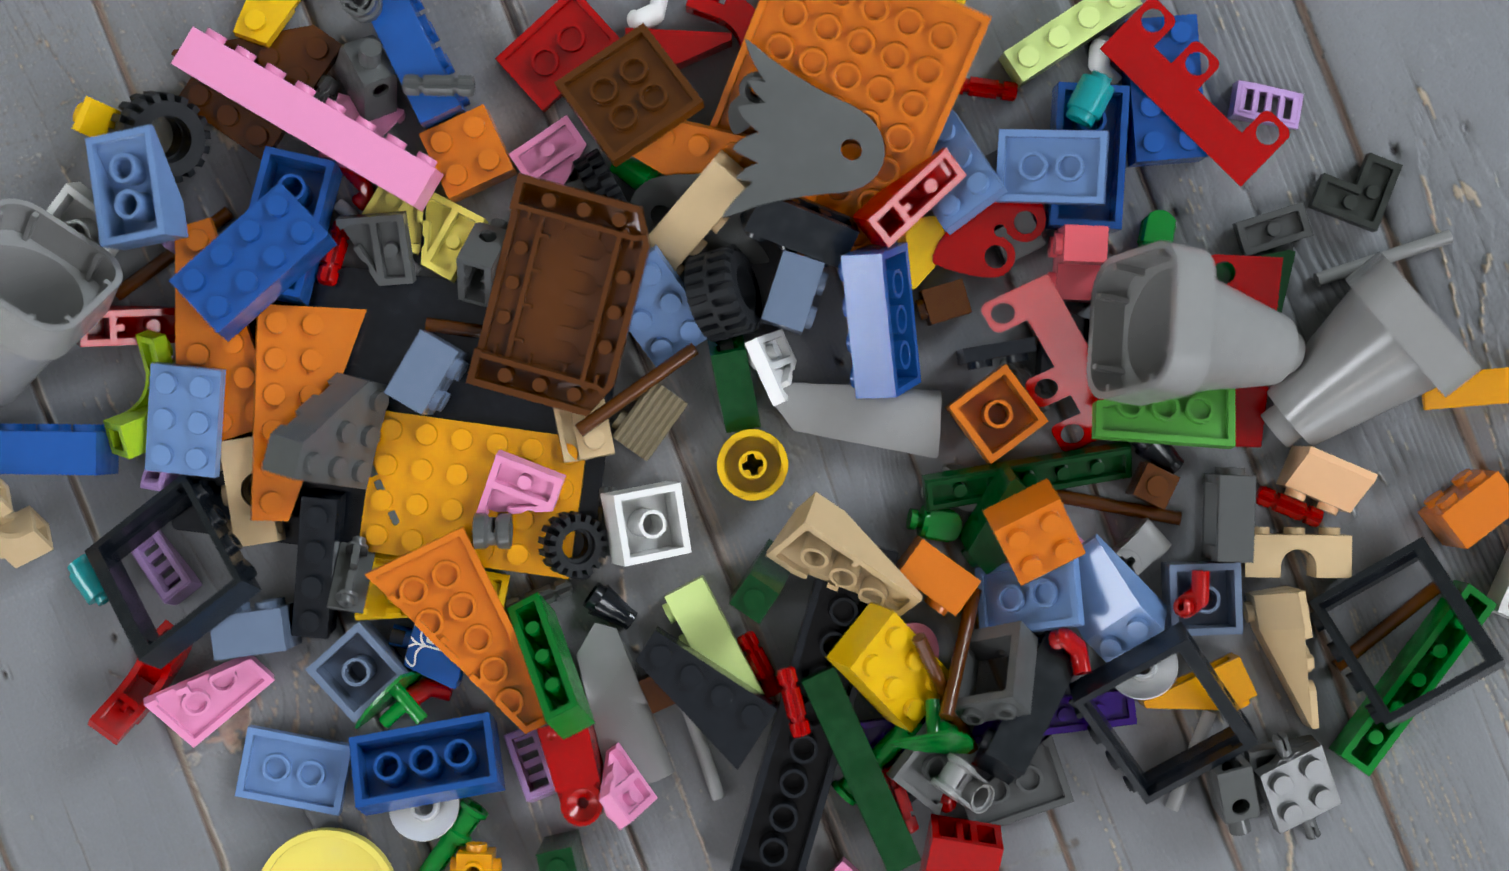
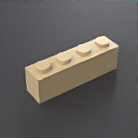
M722 149L649 233L651 248L655 245L658 246L678 276L685 270L682 262L688 255L693 256L703 250L708 243L703 238L710 230L716 234L730 218L723 217L725 211L751 183L737 179V176L745 169Z

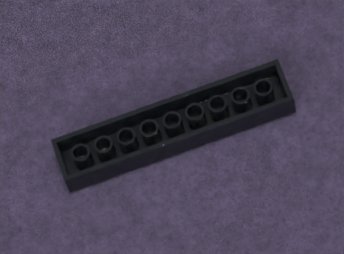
M876 545L895 565L899 553L895 550ZM816 577L813 581L789 666H793L796 670L798 678L796 685L800 686L806 710L804 717L808 718L811 731L810 734L804 737L794 738L792 736L789 726L791 719L787 718L782 694H780L777 711L774 714L731 861L730 871H806L827 800L837 760L800 680L833 665L826 658L868 604L860 601L858 594L839 587L837 592L826 588L828 582ZM835 667L852 707H854L858 690Z

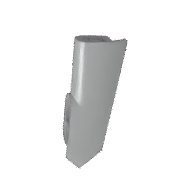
M791 383V385L783 389L788 396V400L776 405V408L793 431L931 458H937L939 454L941 390L910 389L897 398L856 399L855 388L852 385Z
M595 622L576 656L587 701L595 720L593 725L603 765L606 750L619 742L646 782L651 784L675 772V769L638 682L640 676L625 642H622L617 628Z

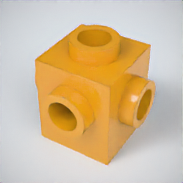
M482 841L467 842L466 846L460 847L456 857H451L450 871H502V858H496V847H487V843Z

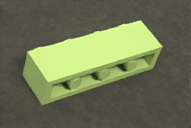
M1082 0L1004 51L998 60L1012 82L1017 83L1018 88H1020L1134 13L1142 5L1141 0Z
M701 575L665 595L667 603L663 604L662 607L671 624L676 621L678 622L683 632L682 635L678 636L679 640L765 695L704 576Z

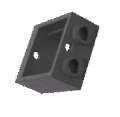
M1215 467V474L1204 473L1201 557L1216 562L1254 563L1256 476L1245 475V468Z
M1022 621L973 630L955 714L966 724L980 725L986 721L998 719L1012 720L1016 716L1031 714L1038 638ZM1009 656L1006 690L975 695L979 661Z

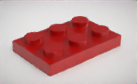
M558 0L502 51L495 60L545 113L562 97L554 82L620 38L586 0Z

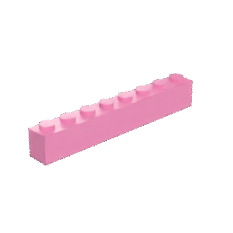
M195 27L191 28L171 62L172 65L421 212L424 210L444 176L435 168L438 163L437 161L418 151L416 156L404 150L407 144L388 133L386 138L374 133L377 126L359 115L355 121L344 115L347 109L332 99L327 98L326 102L323 103L314 98L317 91L303 82L297 80L295 86L284 80L287 74L272 64L267 63L265 68L254 62L257 56L243 47L237 45L235 51L224 45L227 39L214 30L207 28L206 32L203 33Z

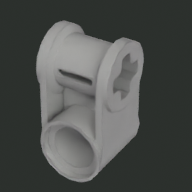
M1147 517L1133 526L1112 550L1120 558L1127 559L1125 563L1138 576L1151 563L1164 555L1172 544Z
M949 752L947 755L948 762L939 776L932 778L930 784L977 814L984 813L989 809L994 800L995 791L993 786L982 778L974 767Z

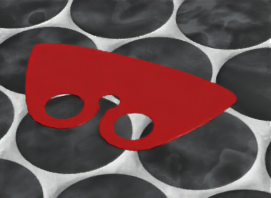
M992 203L951 235L945 232L934 251L932 262L945 269L983 278L1004 276L1014 265L1016 254L1014 247L1005 237L995 235V226L999 224L1004 225L1007 234L1019 242L1035 240L1045 229L1046 215L1044 205ZM1023 211L1033 213L1037 220L1035 230L1028 234L1020 233L1014 225L1016 215ZM991 246H1001L1007 253V261L1000 268H992L985 261V252Z

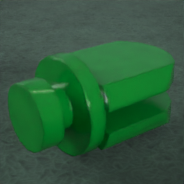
M1164 210L1150 212L1141 221L1137 241L1138 247L1160 240L1173 243L1176 229L1175 217Z
M923 505L920 511L913 508L909 509L906 528L916 529L917 536L924 539L951 542L960 535L962 520L959 514L949 508L927 512Z

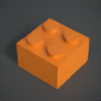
M484 104L419 133L428 156L438 162L435 168L444 174L440 182L448 199L454 203L518 175L493 118Z
M1007 364L997 367L945 406L960 429L988 464L994 463L1049 422Z
M1465 469L1453 477L1451 480L1453 485L1444 492L1442 490L1436 491L1424 500L1423 503L1426 506L1417 513L1442 545L1468 550L1509 518V484L1499 471Z
M1048 478L983 510L1021 586L1086 554L1062 501Z
M917 535L895 564L918 591L920 590L927 595L924 599L927 605L943 616L948 611L957 616L981 583L979 579Z

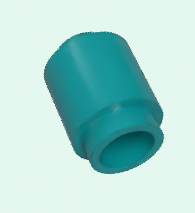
M1092 71L1091 74H1082L1067 103L1069 109L1066 116L1079 125L1092 128L1094 122L1100 120L1115 91V88L1110 85L1111 78L1098 71Z
M86 553L68 565L67 569L70 572V580L89 605L97 603L98 606H102L109 602Z

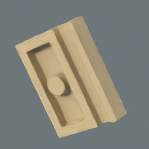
M603 398V399L601 400V402L593 409L592 412H594L596 409H598V408L601 407L603 404H605V399H604V398ZM553 407L564 463L615 454L609 419L585 436H582L575 427V424L586 416ZM566 443L572 444L577 448L578 457L576 460L568 453Z

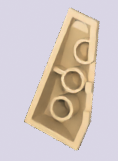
M817 492L796 508L766 553L768 558L798 577L806 579L808 575L824 580L828 582L826 588L836 592L839 587L858 594L860 601L867 604L872 602L894 611L898 616H902L921 602L923 597L844 510Z
M1285 585L1245 592L1246 602L1242 603L1245 621L1250 623L1256 638L1302 724L1311 729H1318L1317 690L1314 682L1308 679V673L1315 668L1314 657L1310 654L1305 639L1312 638V626L1306 591Z

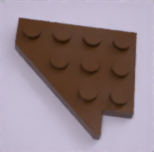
M315 25L282 30L269 48L242 38L227 40L224 44L234 51L237 45L243 47L257 56L254 61L256 64L265 68L267 63H270L287 74L284 78L285 81L295 86L297 80L315 91L318 88L316 85L324 74L327 75L335 64L340 47L342 46L341 43ZM179 49L173 50L171 55L175 57ZM191 77L179 94V96L188 99V103L195 104L200 109L197 115L205 116L210 125L261 160L265 146L276 148L287 133Z

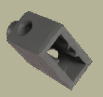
M369 35L342 45L334 70L360 116L371 121L396 112L397 74L376 36Z
M494 218L490 224L478 222L473 226L456 258L458 300L487 308L508 226L505 220Z
M1239 754L1204 773L1212 806L1223 822L1228 824L1230 834L1234 836H1242L1251 832L1249 819L1260 815L1252 766L1242 754Z

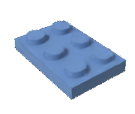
M951 110L932 153L933 155L943 147L947 148L967 175L931 208L941 226L949 235L1008 192L954 110Z
M999 129L996 174L1008 192L995 202L1105 206L1109 132Z
M657 245L650 249L629 329L630 333L656 367L689 343L697 346L708 339L703 335L691 314L686 297L685 284Z
M161 362L151 363L145 470L210 478L220 476L226 369Z
M1079 558L1022 586L1009 563L1001 564L988 575L980 567L975 568V577L981 581L977 587L981 590L978 606L979 629L1016 621H1022L1032 633L1085 626Z
M250 725L247 728L235 796L339 816L343 809L351 767L349 743Z

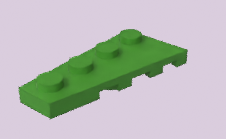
M1235 388L1195 391L1188 396L1142 406L1110 400L1096 401L1092 404V439L1232 449L1235 447Z

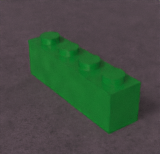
M539 592L508 607L507 610L546 723L563 740L595 724L554 609Z

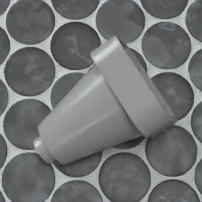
M10 198L0 200V406L14 402L52 360L66 354L107 314L123 279V272L119 262L106 249L100 247L43 208L25 200Z
M1160 240L1110 257L1104 262L1096 275L1091 294L1087 381L1092 394L1099 399L1142 406L1188 396L1195 391L1272 386L1283 381L1288 374L1296 372L1303 362L1305 343L1303 337L1298 333L1294 322L1288 316L1217 280L1214 261L1211 255L1203 249Z
M1380 251L1345 278L1351 287L1350 290L1305 344L1304 359L1298 370L1288 374L1283 381L1272 385L1267 391L1274 405L1263 412L1261 417L1287 448L1301 437L1311 446L1318 445L1435 388H1438L1447 397L1482 370L1474 358Z

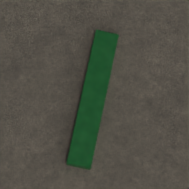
M1125 441L1007 461L1028 487L1048 478L1054 490L1132 477V448L1129 442ZM1006 461L922 475L923 501L926 511L977 504L1000 466Z
M831 665L801 679L803 688L886 870L901 871L921 861L922 859L835 667Z

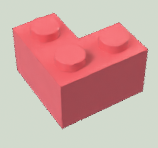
M1065 224L1054 231V237H1049L1048 258H1053V272H1048V275L1063 302L1091 303L1092 288L1101 265L1107 260L1109 226Z

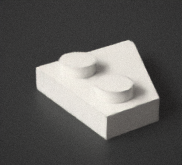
M783 329L744 343L748 350V361L751 367L757 370L773 407L788 400V396L783 389L791 385L793 379L792 371L795 370L797 362Z

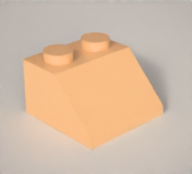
M1292 445L1276 484L1286 488L1285 495L1304 502L1306 497L1318 502L1316 508L1336 516L1338 511L1351 513L1374 484L1378 474L1315 447Z

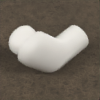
M650 0V4L638 10H631L627 15L628 26L636 28L644 23L648 29L659 25L664 20L668 0Z
M1103 35L1094 39L1089 47L1088 67L1091 72L1098 71L1107 75L1112 80L1110 85H1116L1123 77L1110 65V58L1100 50L1110 38Z

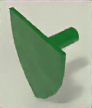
M416 671L401 674L365 710L357 721L355 728H360L395 700L397 702L379 718L380 723L384 727L390 728L405 713L410 716L416 725L421 724L428 715L407 692L406 688L419 680L423 675Z
M939 699L925 700L927 734L890 741V745L928 753L949 754L950 752L953 754H968L973 749V740L970 736L958 732V727L955 724L941 720L939 717Z

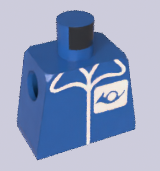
M394 624L389 644L407 649L404 660L405 667L453 689L461 685L464 672L423 634L415 624L413 629Z

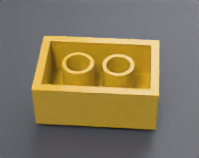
M870 602L826 658L888 722L912 733L926 715L925 700L938 699L939 697L912 642V638L916 634L894 611ZM936 657L947 680L949 670Z

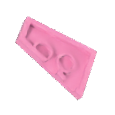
M254 655L237 657L143 698L144 706L194 748L274 682L275 679L274 674Z

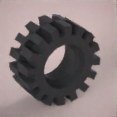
M598 148L573 161L578 174L589 192L627 202Z
M574 511L558 513L559 518L552 516L548 520L551 526L544 525L541 530L546 533L545 538L539 537L538 543L544 546V548L538 549L539 554L545 557L542 560L544 564L551 567L552 571L570 578H583L582 574L587 576L593 574L594 572L591 568L599 569L602 565L598 561L599 557L606 559L607 552L602 551V546H608V540L602 538L607 533L604 528L599 527L601 523L596 519H592L591 516ZM578 531L584 538L583 549L578 556L568 558L562 549L563 541L567 534Z

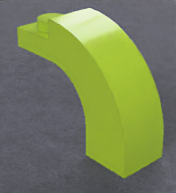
M150 330L135 334L146 375L145 387L141 397L127 411L103 420L112 453L127 459L146 453L151 363L176 364V360L172 359V345L166 338V335Z

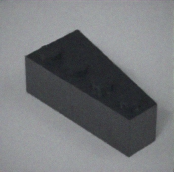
M659 626L656 627L636 659V662L738 770L777 711V703Z
M1053 630L1045 631L1041 636L1035 634L1038 638L1031 714L1016 716L1012 720H994L991 728L988 727L978 744L980 748L971 763L1008 785L1025 774L1074 676L1070 654L1064 648L1057 650L1050 646L1049 634Z

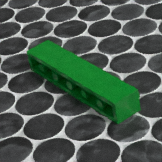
M1453 580L1454 585L1480 624L1483 625L1498 604L1470 583ZM1443 597L1439 599L1374 686L1390 713L1435 689L1471 641ZM1368 697L1365 698L1328 749L1358 771L1370 776L1413 717L1390 730L1386 728L1383 721L1376 725L1365 708L1367 704L1371 703Z

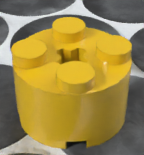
M747 429L735 433L723 444L717 458V472L723 486L734 496L749 501L762 500L773 495L784 483L788 472V457L783 445L776 437L763 430ZM750 454H754L756 460L762 459L763 466L758 467L757 474H751L749 469H743L742 463L747 462V456Z

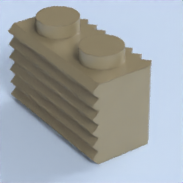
M660 383L635 399L637 402L629 413L623 409L611 426L616 430L612 437L645 461L651 458L688 406L687 402Z

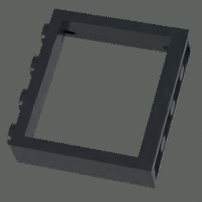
M183 474L85 550L138 660L158 669H162L261 591L255 579L257 576L256 569L243 557L240 551L243 546L236 535L229 531L226 522H228L226 514L220 507L215 505L211 498L214 495L213 490L203 479L198 481L189 475ZM193 504L233 580L162 636H159L121 560Z
M1423 537L1308 601L1314 610L1309 613L1310 619L1318 632L1326 629L1332 639L1326 645L1338 663L1345 660L1351 672L1346 674V677L1356 693L1364 691L1371 703L1365 706L1376 725L1383 721L1388 730L1505 666L1503 657ZM1419 560L1484 662L1390 713L1328 614V611Z
M1182 621L1069 684L1072 699L1068 701L1073 707L1076 717L1078 719L1082 717L1086 719L1089 724L1087 726L1088 732L1097 745L1103 743L1107 749L1105 754L1111 766L1115 770L1120 768L1125 774L1123 780L1129 791L1133 793L1138 792L1146 805L1259 744L1251 723ZM1179 651L1229 724V727L1144 772L1093 699Z

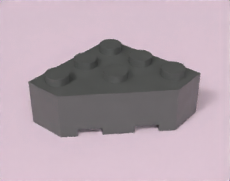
M336 373L328 380V388L320 395L313 394L295 411L296 417L286 426L280 424L270 433L262 470L295 480L366 490L372 472L377 444L380 440L381 426L389 404L390 396L384 393L388 385L356 376Z

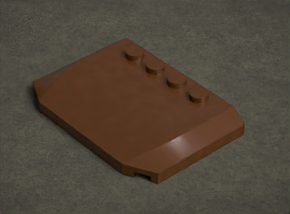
M518 173L509 207L512 210L478 346L474 348L466 383L587 417L616 383L651 249L643 206Z

